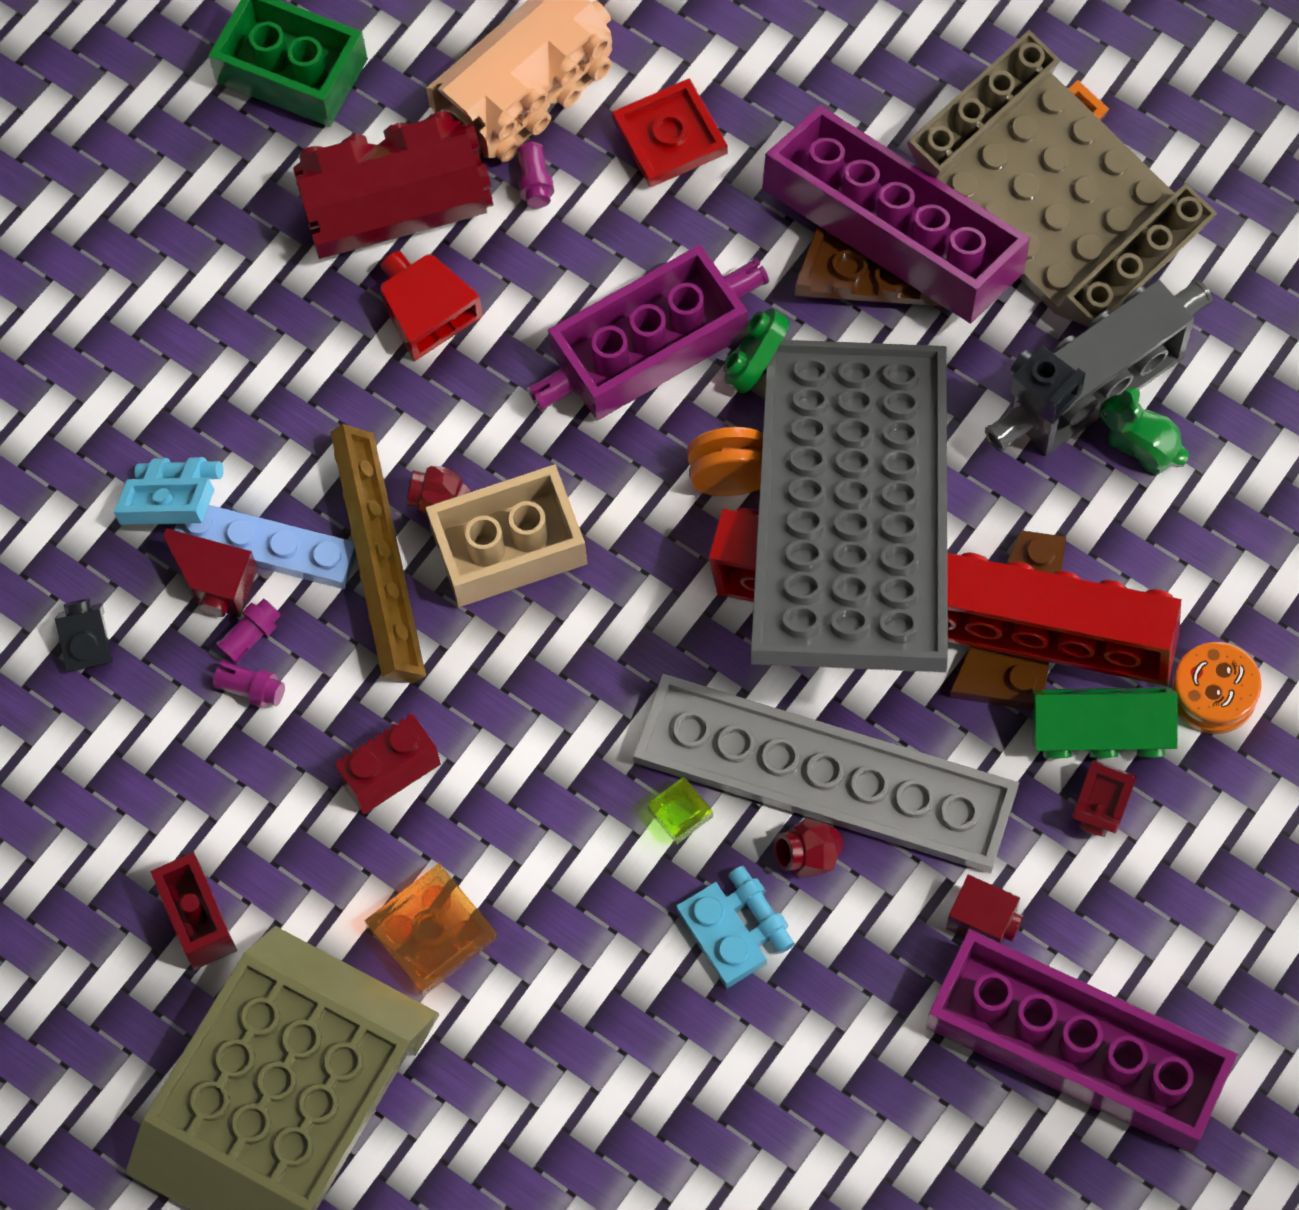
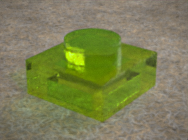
M682 777L647 804L648 811L676 845L713 818V810L685 777Z

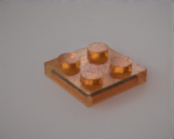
M440 863L364 920L367 928L423 997L498 939V934Z

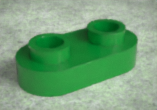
M769 308L764 312L759 311L753 315L747 324V335L739 349L734 350L724 363V382L728 386L742 394L749 391L757 383L787 333L789 319L774 308Z

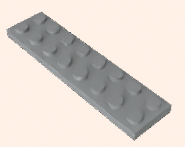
M663 674L633 755V761L636 764L988 873H992L1019 786V782L666 674Z

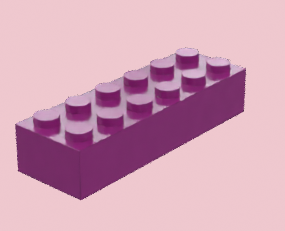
M821 105L765 153L762 189L970 324L1024 273L1030 237Z
M969 929L929 1011L926 1029L1191 1154H1193L1238 1056V1053Z

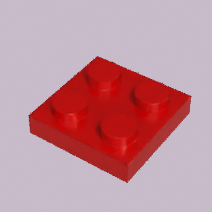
M690 78L612 111L613 122L650 188L728 154V145Z

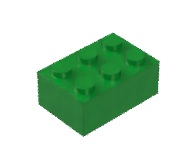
M240 0L208 55L216 83L328 127L332 125L368 60L362 31L281 0Z

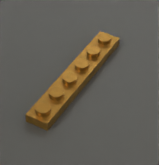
M342 424L330 432L334 446V457L338 465L343 489V499L346 503L351 527V538L355 546L360 569V580L363 584L368 607V618L372 626L376 645L377 661L382 677L415 683L426 677L374 433Z

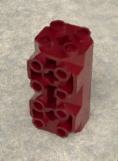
M440 111L431 114L423 121L412 124L396 123L390 125L383 131L385 139L378 145L368 143L365 135L356 134L345 138L341 143L324 148L321 146H311L302 150L298 154L300 162L293 167L318 259L486 214L487 208L494 206L490 191L492 187L485 162L481 163L478 152L480 148L473 124L464 126L461 121L452 120L450 112Z

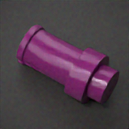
M524 143L516 150L522 175L519 181L520 195L523 200L527 201L529 207L543 208L551 202L550 197L554 194L553 179L547 174L544 158L545 151L541 143Z
M264 598L257 605L250 603L242 612L244 617L221 641L215 644L236 665L263 635L268 638L278 628L274 622L281 614Z
M226 660L219 663V667L223 668L224 671L216 669L213 677L214 688L249 699L250 704L261 708H266L269 704L272 706L280 704L284 696L285 684L277 681L275 673L266 670L255 672L231 664Z

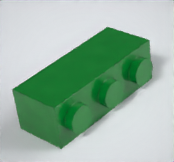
M1172 687L1031 689L1032 746L1036 751H1043V757L1070 758L1071 750H1090V756L1095 758L1118 757V750H1137V756L1163 757L1165 756V749H1178L1177 692Z

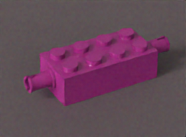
M701 244L553 326L548 329L550 350L560 366V370L533 385L527 386L533 403L538 402L536 407L542 412L547 407L574 392L582 398L596 421L742 339L747 335L748 311L739 298L769 283V277L763 266L758 268L757 266L760 265V261L757 258H753L747 264L723 276Z

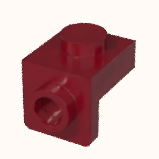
M1092 760L1079 799L1071 816L1080 821L1079 828L1101 837H1105L1107 831L1117 833L1137 775Z

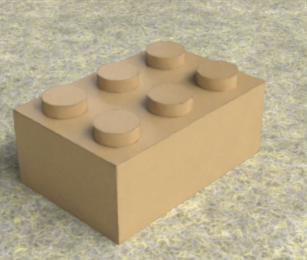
M556 464L426 507L430 529L458 607L588 564L585 541Z

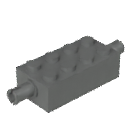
M1160 280L1148 288L1144 286L1136 288L1126 297L1121 307L1112 313L1109 311L1102 312L1090 323L1087 331L1077 338L1073 335L1065 338L1054 349L1053 353L1075 370L1080 368L1086 373L1082 394L1052 425L1015 396L1013 410L992 425L985 427V434L989 442L996 450L1003 452L1006 447L1026 434L1045 456L1056 450L1100 418V405L1110 396L1121 395L1126 388L1140 390L1184 359L1194 321L1193 315L1205 306H1209L1212 303L1211 301H1213L1209 289L1200 280H1194L1175 296ZM1042 373L1038 374L1042 378H1047Z

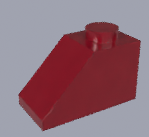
M166 528L163 537L200 609L217 617H224L226 613L240 617L258 570L252 551Z

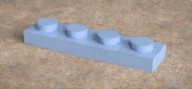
M212 505L208 506L202 523L176 524L174 529L179 532L252 551L258 568L344 590L356 558L353 541Z

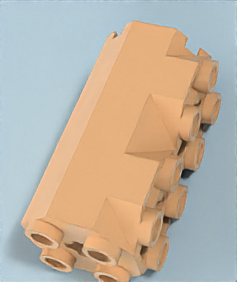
M527 0L426 88L429 106L434 113L442 110L450 112L452 120L461 121L464 126L473 124L480 148L478 150L479 155L483 153L485 158L498 157L502 162L511 160L523 142L531 135L540 134L548 126L551 115L547 110L551 104L560 103L564 108L572 106L589 84L594 80L599 81L608 74L612 67V61L608 58L612 51L611 31L606 25L611 20L610 15L597 1L591 3L589 0Z

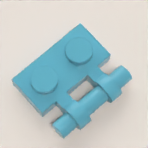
M191 457L187 462H171L168 458H154L150 463H138L135 466L136 479H127L114 510L119 524L202 523L215 490L210 479H221L223 477V464L220 461L207 462L204 457Z
M744 866L734 869L728 875L737 889L731 895L726 897L717 882L676 906V912L726 989L767 965V959L759 948L762 945L771 941L778 953L782 954L795 944L786 931L789 926L781 913L775 914L763 896L766 890L758 878L752 879ZM747 906L760 924L750 932L737 914L738 911Z

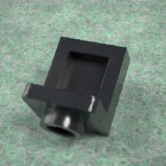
M88 598L64 604L65 611L57 614L55 623L67 672L113 662V655L103 617L105 613L103 603L92 605L91 600Z

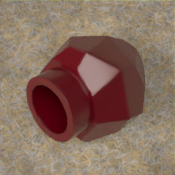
M430 466L426 468L425 472L412 471L406 506L418 508L417 512L428 518L426 507L470 493L471 491L456 472L442 466Z
M804 819L787 832L776 836L773 848L774 857L781 870H792L798 878L819 876L834 869L837 858L843 850L844 842L836 828L826 823Z

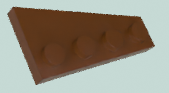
M820 226L816 229L795 284L794 296L942 306Z
M1021 530L1007 563L1022 562L1030 565L1034 570L1052 574L1055 571H1062L1066 537ZM970 646L952 687L950 698L1032 710L1031 689L1046 688L1049 662Z

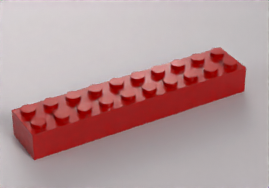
M738 508L736 511L722 509L709 555L717 595L754 602L759 512L748 508ZM967 552L962 555L947 553L948 642L1168 686L1179 638L1182 599L1174 598L1172 594L1159 589H1149L1146 592L1128 589L1124 584L1113 580H1102L1099 583L1083 580L1076 574L1068 571H1055L1052 574L1034 570L1033 567L1022 562L1002 564L988 561L987 558L976 553Z

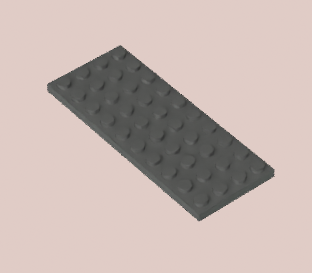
M782 340L767 365L751 664L947 673L946 346Z

